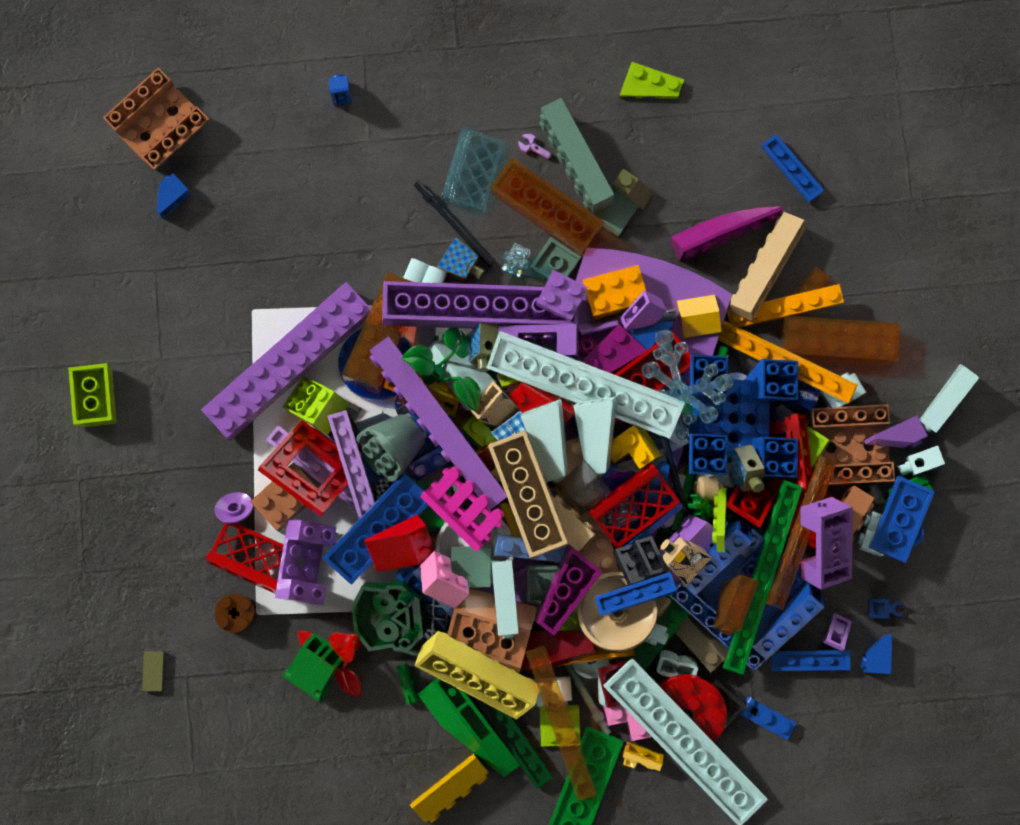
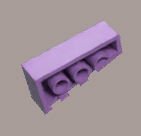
M689 514L682 520L680 527L670 536L669 540L674 543L679 537H682L708 552L711 549L713 526L707 521ZM661 549L660 554L663 557L666 552ZM665 563L668 569L666 573L671 572L676 586L681 580Z

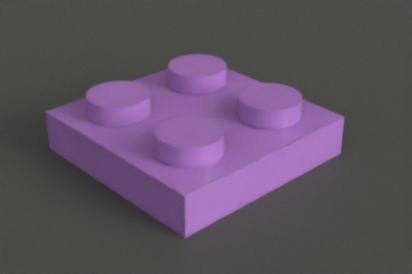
M553 270L536 305L571 322L588 287Z

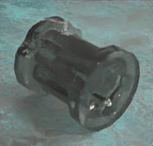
M882 484L865 487L868 494L874 497L872 501L874 506L886 503L881 490Z

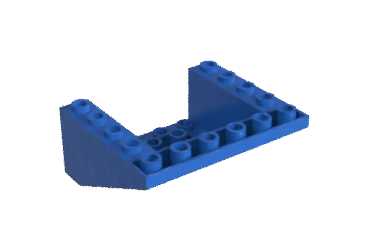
M737 513L726 522L725 552H717L716 544L711 543V549L708 551L711 559L687 586L680 581L676 585L677 593L669 595L727 648L730 647L764 540V536ZM783 553L781 554L746 664L753 671L760 667L824 608L822 590L801 579V569Z

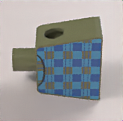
M456 237L437 265V268L447 272V276L462 282H466L470 275L480 280L485 271L477 266L479 256Z
M480 322L467 334L471 343V352L468 355V360L470 363L478 364L479 372H487L490 369L486 367L498 336V324Z
M753 445L734 448L729 477L743 492L753 490L757 493L764 489V484L762 483L764 466Z

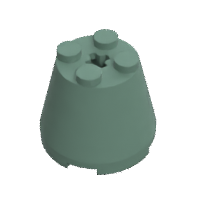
M407 413L405 415L400 414L364 429L357 435L356 441L362 447L363 451L360 454L368 466L378 476L383 474L387 477L388 481H395L404 473L423 447L424 439L427 438V435L415 423L413 416Z

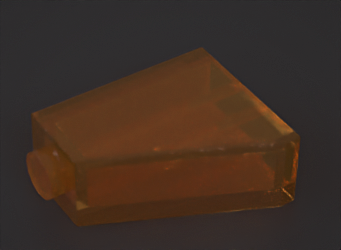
M739 575L721 584L714 628L721 630V633L727 635L741 630L758 585L757 580Z

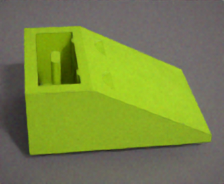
M303 376L297 383L294 391L286 399L282 408L328 435L331 431V426L327 416L344 411L349 402L329 388Z

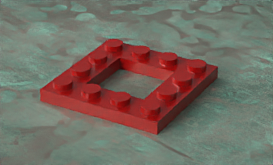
M303 420L298 423L257 470L320 517L348 486L336 444ZM304 447L335 468L318 489L287 467Z

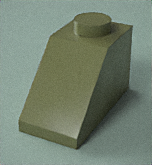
M625 169L621 171L612 186L613 190L638 205V208L641 210L645 208L653 196L640 179Z

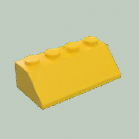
M473 753L415 799L410 806L425 823L427 821L432 823L441 816L439 812L442 809L446 808V810H449L456 804V798L460 795L462 798L472 791L471 786L475 783L478 785L483 783L487 779L486 774L489 772L475 753Z

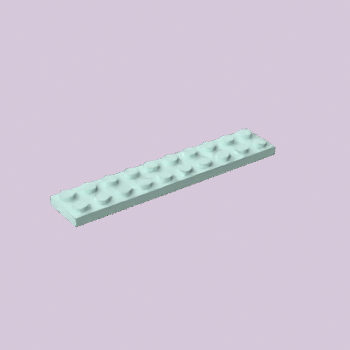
M502 331L498 333L486 367L576 403L616 397L615 418L671 439L685 404L684 401Z
M633 658L603 685L737 825H742L768 800Z

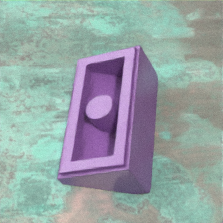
M614 316L580 324L578 325L580 338L592 337L613 331L619 324Z

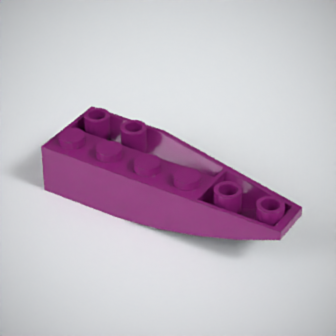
M782 206L761 207L721 215L672 236L670 243L679 261L683 259L688 261L694 258L698 252L706 253L716 244L723 245L733 236L738 238L744 235L746 230L750 228L755 230L761 227L765 221L769 220L772 222L777 220V218H780L779 215L783 208Z

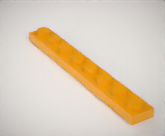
M723 321L722 332L719 334L718 341L760 361L761 359L798 361L799 380L846 403L851 402L858 384L733 324Z

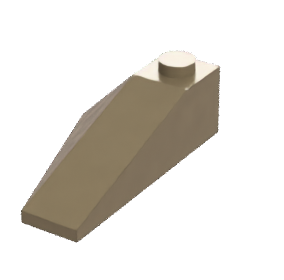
M689 614L674 634L707 673H711L726 659L729 648Z

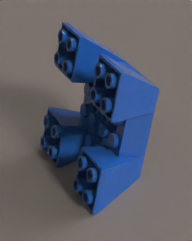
M691 354L689 398L692 413L689 415V474L727 475V458L732 459L734 448L753 445L764 466L763 477L798 478V439L769 437L770 402L798 400V361L761 359L744 380L728 379L727 356Z

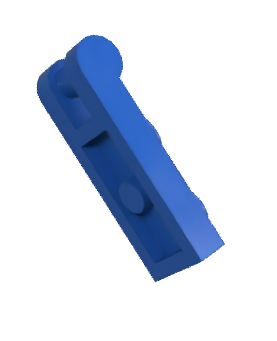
M747 696L745 700L746 705L740 710L739 715L788 741L796 722ZM753 707L758 709L755 716L750 713Z

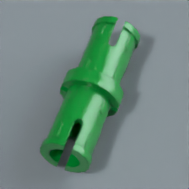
M408 663L397 666L396 669L401 682L399 686L403 689L406 704L419 701L414 688L415 681L411 678Z

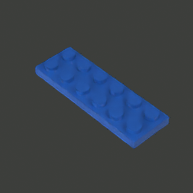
M404 472L322 557L323 560L352 585L373 563L364 540L415 515H419L428 506L420 497L424 490Z

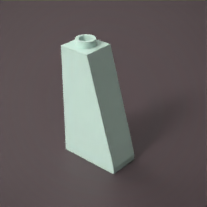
M444 338L440 341H434L430 346L433 354L432 361L436 365L452 352L446 346ZM455 353L442 365L444 369L442 378L459 376L463 379L464 377H471L479 385L481 395L493 381L496 383L486 372H479L478 365L470 363L468 356L462 359ZM456 380L445 381L452 390V392L455 394V396L458 398L460 403L463 405V407L467 411L470 410V408L457 396L454 390L453 385L456 382Z
M960 364L919 419L922 422L923 428L929 433L932 430L937 433L979 377Z
M616 397L578 402L573 406L586 475L600 477L605 475L604 473L610 468Z
M560 399L526 411L521 415L546 482L553 480L554 483L563 480L568 472L563 407Z
M491 560L498 636L514 638V634H518L512 560Z

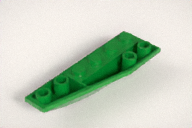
M437 678L417 694L445 730L503 777H506L520 766L465 692Z

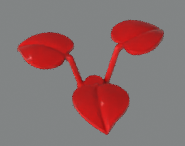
M307 631L297 632L300 646L302 647L312 633ZM333 633L329 637L330 645L345 662L342 670L338 669L335 673L337 683L349 695L361 697L362 686L360 679L353 671L347 670L346 667L348 663L354 660L355 651L363 643L355 633Z

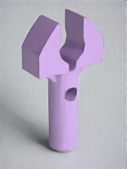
M532 134L522 135V138L528 141L530 145H524L518 141L519 148L524 154H527L528 151H534L546 159H550L552 156L551 152L535 143L536 137Z

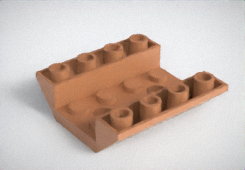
M159 67L103 117L117 135L154 171L210 121L197 106L195 107L173 85L172 81ZM171 108L178 109V113L175 116L169 115ZM150 133L151 137L149 140L143 141L141 140L142 134Z
M888 404L811 409L809 427L831 440L830 443L835 446L834 453H828L825 449L812 469L817 485L895 481L894 462H890L889 447L873 445L872 451L864 449V441L887 430V425L890 424Z
M469 588V595L454 608L448 635L459 642L465 643L475 651L482 652L492 660L499 661L507 668L516 670L520 674L538 607L516 601L518 634H514V638H509L512 641V646L505 648L502 645V639L504 638H502V635L498 636L495 595ZM465 627H471L474 630L472 637H467L464 634Z

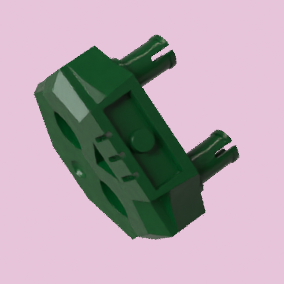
M391 581L389 584L365 582L351 606L354 632L368 651L392 648L394 651H410L428 629L425 595H419L413 591L406 581Z

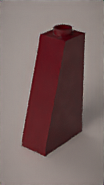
M531 631L524 655L525 667L528 672L535 673L597 655V648L599 647L593 644L583 631H558L555 635H552L549 631Z

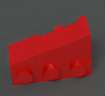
M524 382L508 396L523 413L561 399L564 425L575 416L574 407L565 402L563 398H558L550 392Z

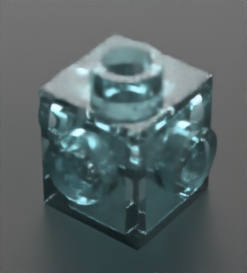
M514 242L510 252L506 251L502 258V261L505 262L502 270L520 277L522 271L526 272L530 264L528 258L531 250Z

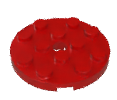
M690 674L673 676L659 684L661 689L682 710L689 709L692 711V715L689 718L713 743L719 738L726 724L727 711L724 698L714 684L700 678V676Z

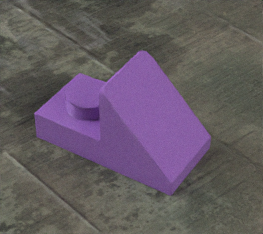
M834 613L830 619L828 630L821 641L843 651L852 621Z

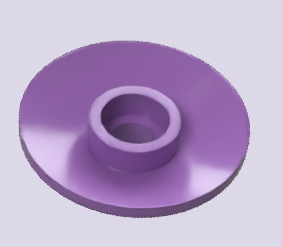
M240 492L227 494L216 503L215 515L224 523L231 524L243 521L253 510V505L250 503L252 499L247 494Z

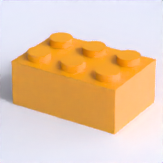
M639 265L583 279L582 282L583 285L588 287L585 297L592 321L624 313L644 290L646 291Z

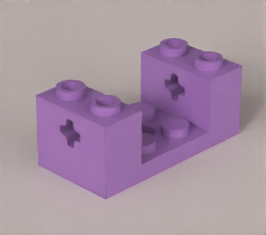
M577 324L498 326V333L502 331L533 344H536L538 341H544L545 344H555L557 341V353L579 361V331Z
M833 497L802 506L801 525L816 533V556L801 561V579L821 590L852 579V507Z
M288 520L275 598L324 605L327 586L317 584L322 548L323 546H334L337 527L303 520ZM299 557L304 559V565L301 568L297 565Z

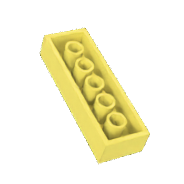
M440 631L436 632L421 646L415 666L515 719H518L535 706L541 687L534 680L517 673L516 670L507 668L499 661L492 660L482 652L475 651L465 643L459 642Z

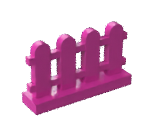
M458 467L445 468L442 471L444 476L438 483L434 481L431 487L425 490L420 497L477 552L492 537L489 533L495 526L500 528L503 525L501 520L504 517V513L501 509H495L491 512L487 508L490 502L488 496L480 495L477 498L472 493L475 490V484L472 481L462 483L458 479L461 476V471ZM454 484L458 490L451 496L447 491ZM468 498L473 503L465 510L461 505ZM483 512L487 518L479 524L475 519Z

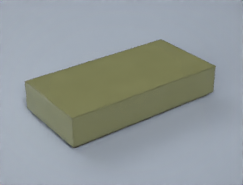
M144 651L142 691H163L165 652Z

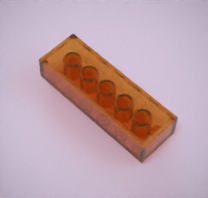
M514 158L510 159L490 186V194L581 257L584 255L586 248L590 247L604 227V221Z
M387 272L384 281L412 282ZM383 283L342 372L343 381L378 395L386 379L381 374L384 371L381 366L377 368L370 359L372 354L369 350L388 336L399 350L408 330L406 326H382Z
M785 315L781 323L780 347L804 359L894 365L899 361L900 323Z

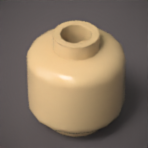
M701 476L694 482V494H699L707 501H714V496H718L719 489L723 488V483H720L719 479L715 476Z

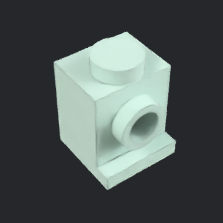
M656 623L653 632L645 642L654 646L657 643L665 645L669 635L666 633L667 627Z

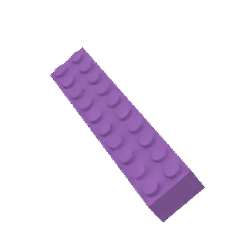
M384 281L382 326L474 329L480 322L498 324V326L577 324L578 327V308L571 322L537 306L536 302L544 287Z
M345 282L201 409L202 412L231 441L373 315L372 309Z
M389 336L369 350L372 354L370 359L377 368L379 366L383 368L384 371L381 374L387 382L395 384L396 387L393 390L399 398L402 399L404 397L408 403L405 406L411 414L416 413L419 419L417 422L424 431L426 429L430 431L431 435L429 438L434 445L442 447L443 451L440 453L446 461L449 462L451 460L455 467L460 469V477L463 476L466 481H472L475 484L473 492L478 497L480 495L488 496L490 502L487 508L491 510L507 498L504 490L413 368L401 360L403 355Z

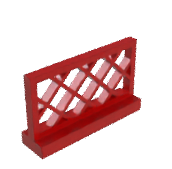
M650 463L589 508L588 511L617 549L680 503V501L656 467ZM655 477L660 481L659 490L649 489L650 481ZM636 491H645L643 502L633 501ZM648 492L659 493L657 504L647 503ZM662 494H669L674 500L668 505L660 504ZM620 503H629L628 514L617 512ZM632 504L643 505L641 516L631 514ZM646 505L656 507L655 515L652 517L644 516ZM606 514L613 515L612 526L603 525L600 518ZM616 515L627 517L625 527L615 526ZM630 517L641 519L640 526L636 529L629 528ZM614 529L625 530L624 538L619 542H616L613 538Z
M225 523L211 552L206 557V562L275 594L278 580L270 576L269 570L280 567L281 562L277 553L283 552L284 544L237 523ZM229 526L237 529L239 535L228 539L226 531ZM254 536L256 543L245 547L242 537ZM240 538L243 548L232 551L229 542ZM265 543L272 544L274 551L263 555L260 545ZM228 544L230 553L221 555L216 552L220 545ZM258 546L261 556L250 559L247 550ZM245 551L248 560L242 563L235 561L234 554ZM275 554L279 564L267 567L264 558ZM262 559L265 569L254 570L251 563Z

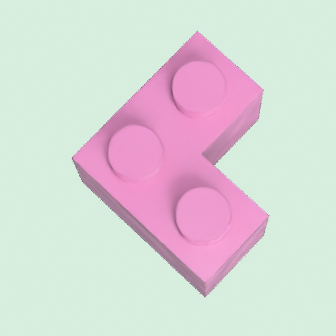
M434 551L420 565L424 594L453 608H456L469 595L468 580L463 576L452 573L451 560L446 555Z
M621 704L610 708L603 706L607 725L627 722L631 741L652 737Z

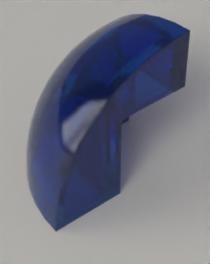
M798 379V400L776 402L784 403L788 407L793 405L809 414L813 410L822 390Z

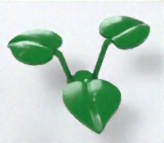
M449 328L444 333V342L452 352L437 365L432 361L433 354L431 350L424 345H415L405 352L401 360L408 363L419 373L424 383L431 385L436 381L440 384L441 382L456 380L453 386L457 396L471 410L476 411L478 409L481 390L475 380L471 377H464L462 379L459 376L442 378L444 374L442 365L455 353L463 359L471 352V343L464 331L459 328Z

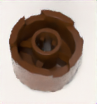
M229 594L222 597L214 611L217 625L224 631L234 634L247 631L254 625L257 617L256 607L248 597L239 594ZM235 609L240 612L239 617L236 616V619L232 616V611H235Z

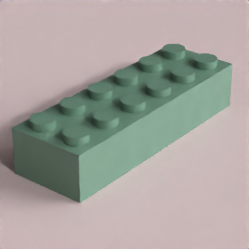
M562 98L541 107V115H539L541 121L539 124L543 132L547 131L551 147L556 148L559 162L561 164L564 163L566 166L565 172L570 180L573 179L575 183L574 189L578 196H582L585 210L587 212L591 211L592 215L612 206L614 193Z

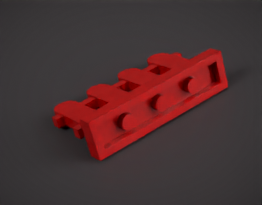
M792 414L784 417L785 421L774 423L770 419L769 437L786 433L787 438L798 439V478L782 480L802 486L801 492H815L806 415ZM773 477V481L768 482L766 485V489L775 493L776 496H778L782 483L780 477Z

